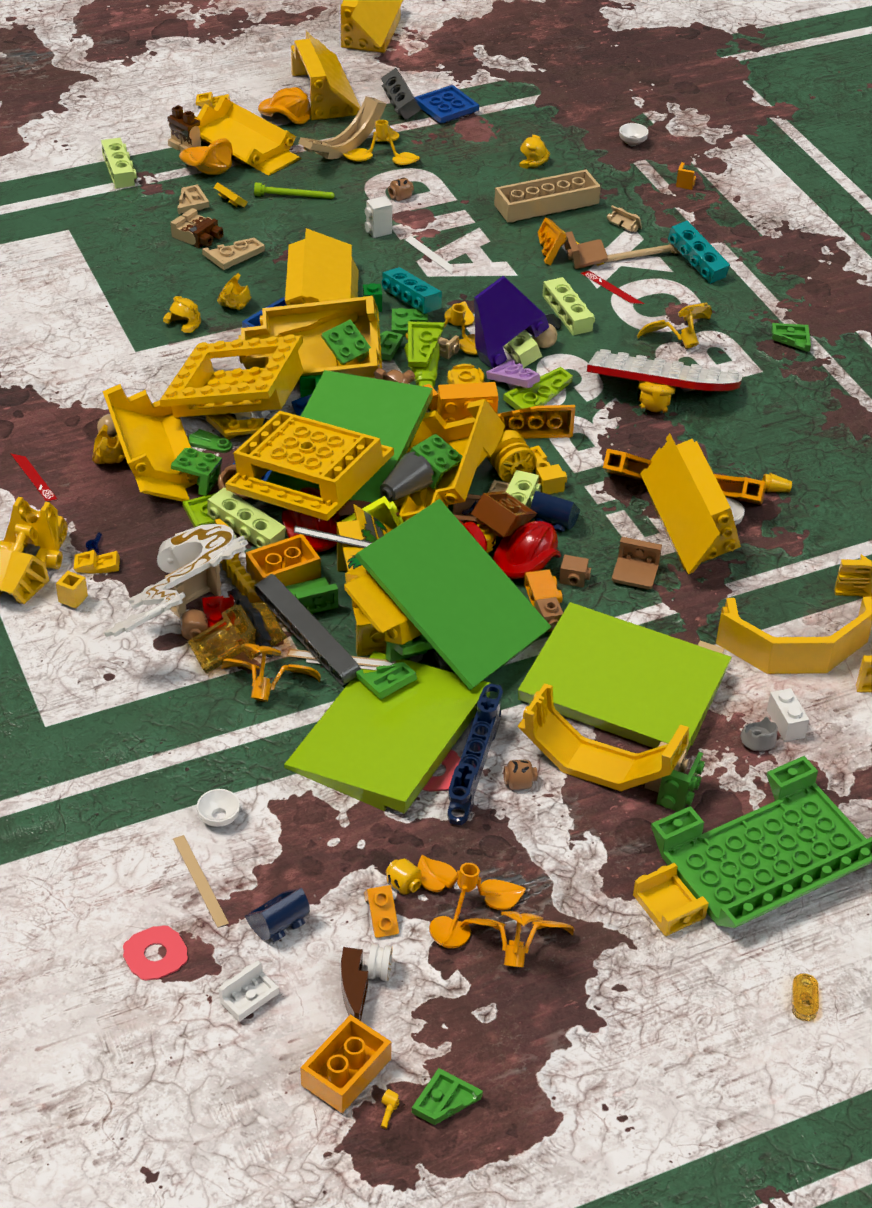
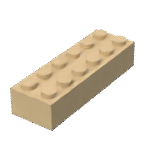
M586 169L496 187L494 205L507 223L599 204L601 186Z

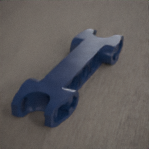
M489 683L480 694L477 712L467 742L449 786L448 797L450 804L447 818L451 824L463 825L467 822L471 813L474 795L491 743L496 737L501 720L500 705L503 690L500 685ZM494 691L498 693V697L490 699L486 694ZM454 809H462L465 814L462 817H455L452 815V811Z

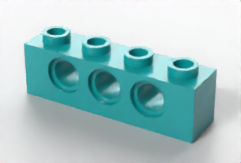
M688 220L671 227L668 236L670 243L710 284L726 277L730 264Z
M400 267L382 272V289L423 313L442 308V291Z

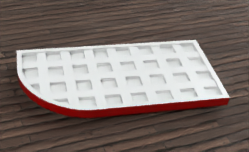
M605 349L597 351L587 365V372L706 391L738 389L741 386L743 375L735 370L723 372L720 368L716 367L704 369L698 364L686 366L683 362L679 361L667 363L665 359L661 358L649 360L646 356L642 355L630 357L628 353L618 352V354H612L610 350Z

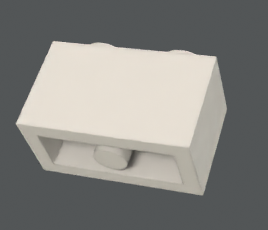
M386 196L366 200V231L373 238L392 234V203Z
M792 689L770 692L767 712L772 721L776 723L784 742L805 738L809 718Z

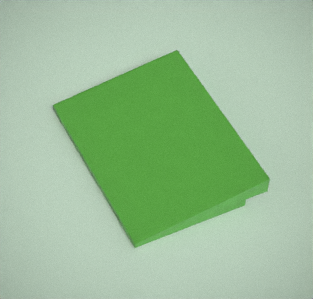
M324 370L301 417L380 438L382 445L394 448V455L349 500L375 502L382 498L380 486L400 459L407 453L433 399V388ZM271 471L267 482L297 491L304 487H314L320 490L319 484L276 471Z
M440 499L355 555L357 560L470 690L527 649L551 628L544 617Z

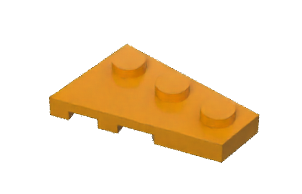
M545 217L537 233L540 244L544 247L542 250L543 255L546 256L544 262L551 266L560 247L564 245L567 234L552 220Z

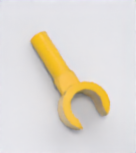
M390 1089L386 1090L381 1100V1103L387 1106L380 1126L383 1129H387L393 1110H396L399 1106L398 1094Z

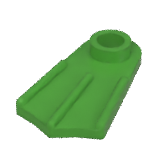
M202 429L189 434V443L192 447L225 453L232 449L231 441Z

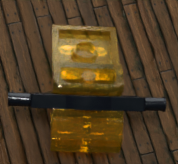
M237 588L231 590L230 595L235 602L231 608L221 613L224 619L188 641L206 674L221 666L224 659H232L243 651L250 661L261 654L260 652L257 653L244 648L245 643L273 647L287 638L267 603H250L247 596L241 595ZM266 654L267 657H272V656H274V655Z

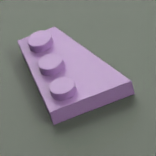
M513 359L486 372L487 379L495 380L498 383L504 382L509 385L522 386V388H531L533 384L540 381L539 373L529 368L523 369V365L520 363L516 365Z

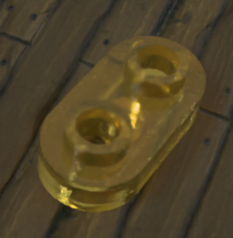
M799 974L795 976L791 988L792 1013L801 1021H811L817 1016L819 1009L818 982L812 975Z

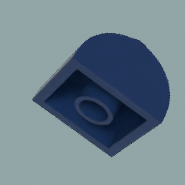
M535 491L531 504V509L537 513L534 521L554 524V529L564 532L565 528L572 529L580 513V509L575 503Z
M298 888L280 893L246 914L245 918L253 931L261 939L269 940L271 938L272 942H275L286 935L283 931L291 926L294 930L306 923L304 917L309 915L310 906L303 889Z

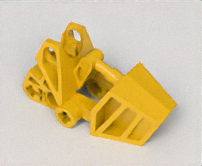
M18 497L13 504L5 538L0 541V596L5 591L13 595L19 604H25L50 581L47 568L58 570L62 564L63 554L59 549L66 539L68 524L62 516H58V510L50 502H45L41 510L37 511L31 508L23 497ZM28 543L34 544L35 547L40 546L36 556L23 553Z

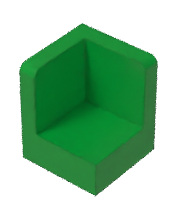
M322 375L300 377L301 398L313 393Z

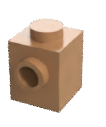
M564 555L559 583L584 588L585 581L590 580L592 568L588 567L589 559Z
M557 598L536 600L535 608L551 626L547 632L553 631L563 614Z

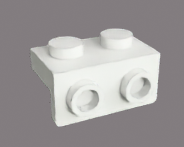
M259 960L252 965L246 966L242 972L232 979L226 980L219 987L220 1003L239 1022L279 994V987L263 973L262 963Z

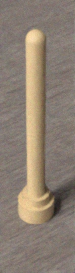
M669 243V245L607 255L608 261L606 262L664 252L679 254L680 252Z

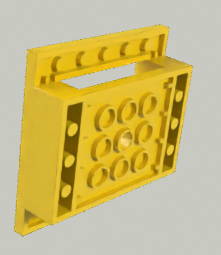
M290 334L285 337L271 336L265 339L252 338L243 341L236 339L232 342L217 341L210 344L206 342L197 344L160 398L161 407L171 406L174 417L282 409L303 373L298 353L303 343L302 335L294 336ZM274 353L265 368L252 367L243 370L237 368L232 371L218 370L214 372L211 362L213 358Z
M278 411L233 452L237 473L225 483L227 491L328 521L394 455V448L382 445L380 438ZM269 470L310 481L319 484L321 498L260 479Z

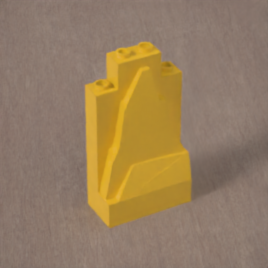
M373 296L262 308L263 315L260 316L261 326L241 328V335L238 336V339L243 341L252 338L265 339L271 336L285 337L290 334L294 336L302 335L303 343L298 350L303 367L301 376L322 375L324 370L375 378L374 372L378 368L382 369L379 310ZM351 319L371 348L369 349V355L364 361L359 363L356 358L341 365L321 335ZM274 353L239 356V359L246 369L252 367L265 368Z
M486 399L469 402L467 409L473 417L446 423L437 410L425 413L407 453L411 451L412 447L437 434L463 457L461 463L444 473L438 487L435 489L428 487L393 501L404 522L438 499L447 508L448 505L466 501L476 468L486 457H491L500 442L505 424Z

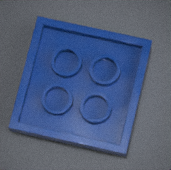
M454 85L414 97L420 108L440 124L479 111V104Z

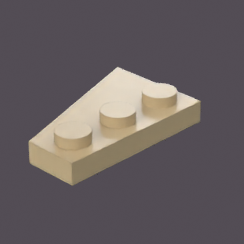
M256 238L236 241L231 246L217 245V249L209 250V248H203L202 255L225 270L264 252L265 245Z

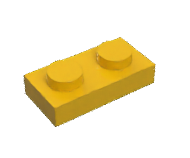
M218 182L214 186L219 191V196L226 200L230 198L228 202L236 207L239 204L245 208L248 203L246 200Z
M229 413L206 415V421L226 439L229 440L238 436L224 435L227 421L236 420Z

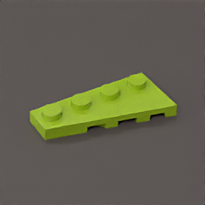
M559 367L540 376V381L533 384L531 388L519 386L504 393L503 400L515 410L533 406H544L572 382L573 375Z

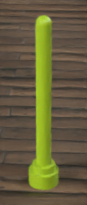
M257 182L254 185V196H261L266 193L333 199L335 197L333 192L265 187L262 183Z

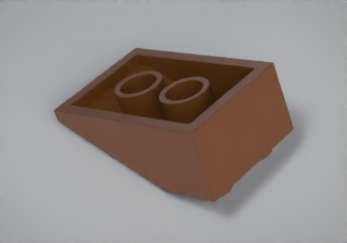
M506 491L483 493L471 514L476 517L475 520L481 525L491 527L495 535L506 537L511 536L520 526L534 518L537 513Z

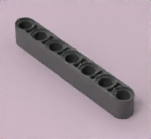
M270 574L254 585V590L259 598L342 686L357 677L356 671L361 670L358 663L274 574Z

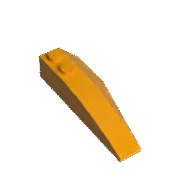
M575 405L533 406L515 411L496 413L505 424L503 431H516L521 434L523 439L573 437Z

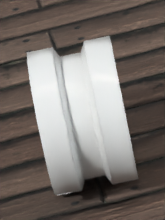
M379 944L371 945L367 970L368 979L378 977L382 981L389 980L393 946L386 945L383 948L379 947Z

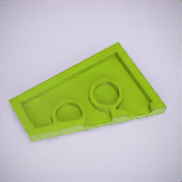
M408 321V367L428 366L444 330V322Z

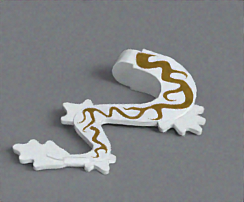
M208 524L177 533L174 537L162 542L157 556L158 566L166 573L179 570L154 586H148L143 592L128 599L133 609L143 604L159 605L149 611L131 615L125 621L116 623L114 627L104 632L105 636L114 635L116 637L124 631L130 632L146 621L169 610L171 607L182 604V599L186 596L184 592L178 593L176 590H169L170 588L211 566H217L224 559H232L235 554L245 551L248 544L247 540H245L244 536L237 538L233 529L226 525Z

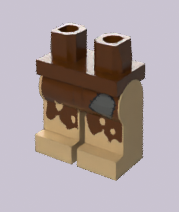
M177 105L173 107L172 115L167 117L169 128L171 129V138L168 139V146L178 151L180 150V152L190 147H200L201 138L198 127L200 126V121L195 119L194 113L191 111L183 113L182 106Z
M191 208L182 216L170 222L173 238L194 245L198 249L203 245L209 247L212 245L214 238L221 239L224 236L223 228L218 226V220L200 216L194 208Z

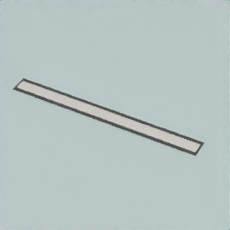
M298 526L294 528V533L363 548L373 543Z

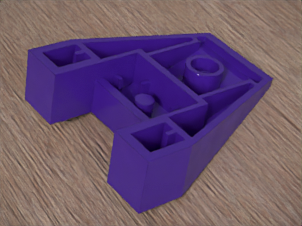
M504 276L474 297L475 348L480 361L491 369L507 360L503 346L522 331L526 330L536 338L549 328L545 314Z

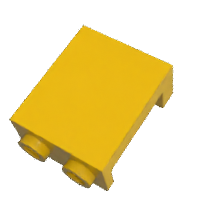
M675 863L662 866L657 871L648 875L640 876L635 881L633 891L635 899L665 937L705 919L709 904L703 896L696 899L677 876L678 866Z

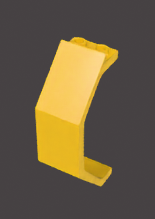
M862 554L859 560L841 559L834 589L835 596H863L872 598V561ZM863 655L856 682L857 692H872V655Z
M863 597L858 617L828 637L771 636L742 620L738 614L735 598H726L725 607L721 609L716 644L766 674L828 673L868 642L872 627V598Z
M545 683L540 691L535 693L531 704L525 707L523 719L517 726L562 773L618 791H624L671 775L689 744V727L684 725L678 727L669 744L641 753H633L585 738L555 709L553 686Z

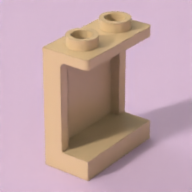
M220 565L211 566L170 588L169 590H176L178 593L184 592L186 595L182 599V604L173 606L170 610L180 618L186 612V604L208 592H212L215 596H221ZM177 569V570L173 571L172 573L166 575L165 578L168 577V576H170V575L173 574L174 572L178 571L179 569Z

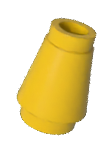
M772 473L764 474L762 481L766 483V492L791 491L792 481Z

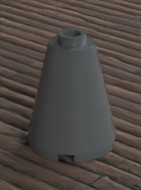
M416 452L406 453L381 484V496H385L388 501L392 502L431 486L434 481L432 480L434 472L425 457L414 455Z

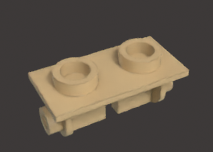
M611 206L612 213L607 215L609 223L619 226L623 222L621 228L630 232H636L638 228L642 229L641 220L638 215L626 212L623 208Z

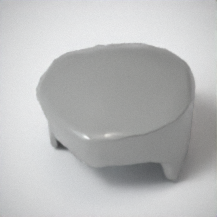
M766 716L760 722L746 724L741 731L740 738L742 743L753 751H767L773 749L776 745L778 727L775 722H771L769 717Z

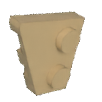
M198 184L181 189V196L177 207L178 214L185 213L191 208L202 210L209 207V200Z

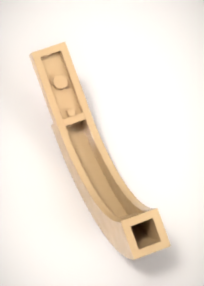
M365 96L363 104L354 120L338 136L324 141L300 137L298 144L304 146V150L312 153L315 151V153L326 159L341 158L344 156L343 153L359 147L375 128V122L380 120L384 112L386 103L376 98Z

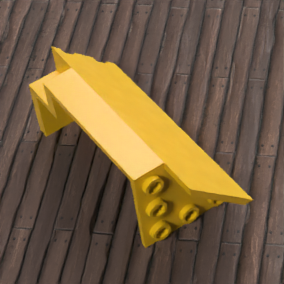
M343 0L341 4V47L385 53L401 19V4L403 0Z
M306 30V39L294 40V45H291L292 76L309 75L311 120L357 115L361 107L337 55L327 49L324 44L311 36Z
M669 433L666 437L667 442L662 448H658L651 458L652 463L647 469L644 468L640 475L683 570L686 569L687 574H691L702 562L740 548L741 544L731 507L698 442L690 439L676 445Z

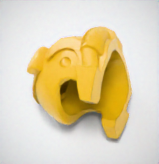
M532 135V137L526 138L521 144L520 151L527 159L522 160L519 166L528 169V167L536 168L548 162L550 152L540 139V136Z
M239 273L234 275L220 292L217 301L221 306L241 310L252 298L248 285L240 286L238 283L241 276Z
M175 296L173 298L174 302L170 307L171 312L164 316L163 322L169 324L175 320H188V323L182 326L181 331L184 333L194 332L201 324L198 305L190 299Z
M639 381L638 388L641 390L640 408L642 410L645 408L650 412H667V406L670 405L671 395L675 394L676 386Z
M105 424L101 427L95 438L92 461L96 464L120 463L125 458L119 437L118 435L110 437L107 434L108 426Z

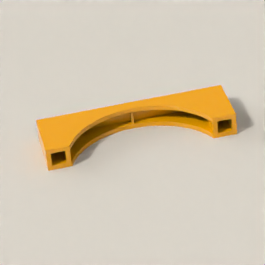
M607 449L603 469L610 474L643 480L640 473L644 468L647 469L652 461L626 452ZM714 474L726 498L762 505L766 490L765 481L747 477Z

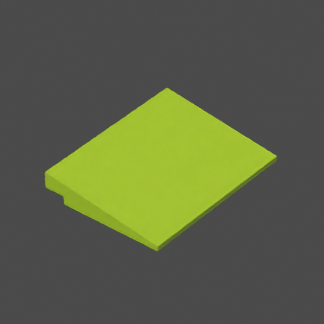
M570 602L520 685L518 700L531 704L535 693L540 691L544 683L552 685L554 707L561 715L652 748L659 747L661 741L669 744L678 727L684 725L689 727V744L686 748L688 752L696 739L732 657Z
M374 651L369 657L387 660L386 654ZM401 659L397 660L396 663H406L416 672L417 680L379 699L356 677L347 684L284 764V768L382 811L390 807L405 814L475 717L480 694L489 682L482 681L470 690L456 673ZM361 669V670H363V673H369V672H375V671H377V670Z

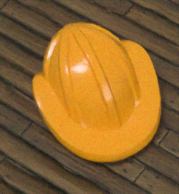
M298 87L281 89L272 98L262 101L258 106V111L262 115L273 117L274 113L279 112L287 116L293 123L300 125L308 122L311 116L308 95Z
M222 138L215 140L208 147L200 146L184 149L180 152L179 158L184 163L195 166L202 173L220 175L228 171L232 165L233 148L228 139Z

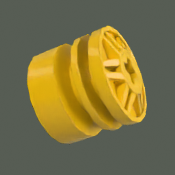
M513 430L503 431L500 442L491 457H487L497 474L506 483L511 482L516 470L532 473L537 461L535 454L526 444L521 434Z

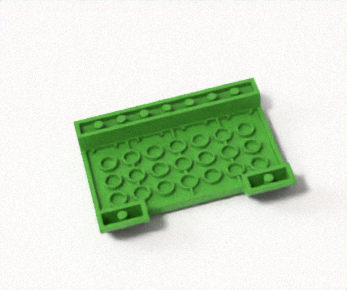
M805 756L767 772L766 776L775 799L774 802L702 834L704 821L691 806L651 823L662 859L667 865L675 863L678 866L677 876L696 899L703 896L709 903L707 914L717 926L736 928L872 863V837L866 839L815 783L818 770Z

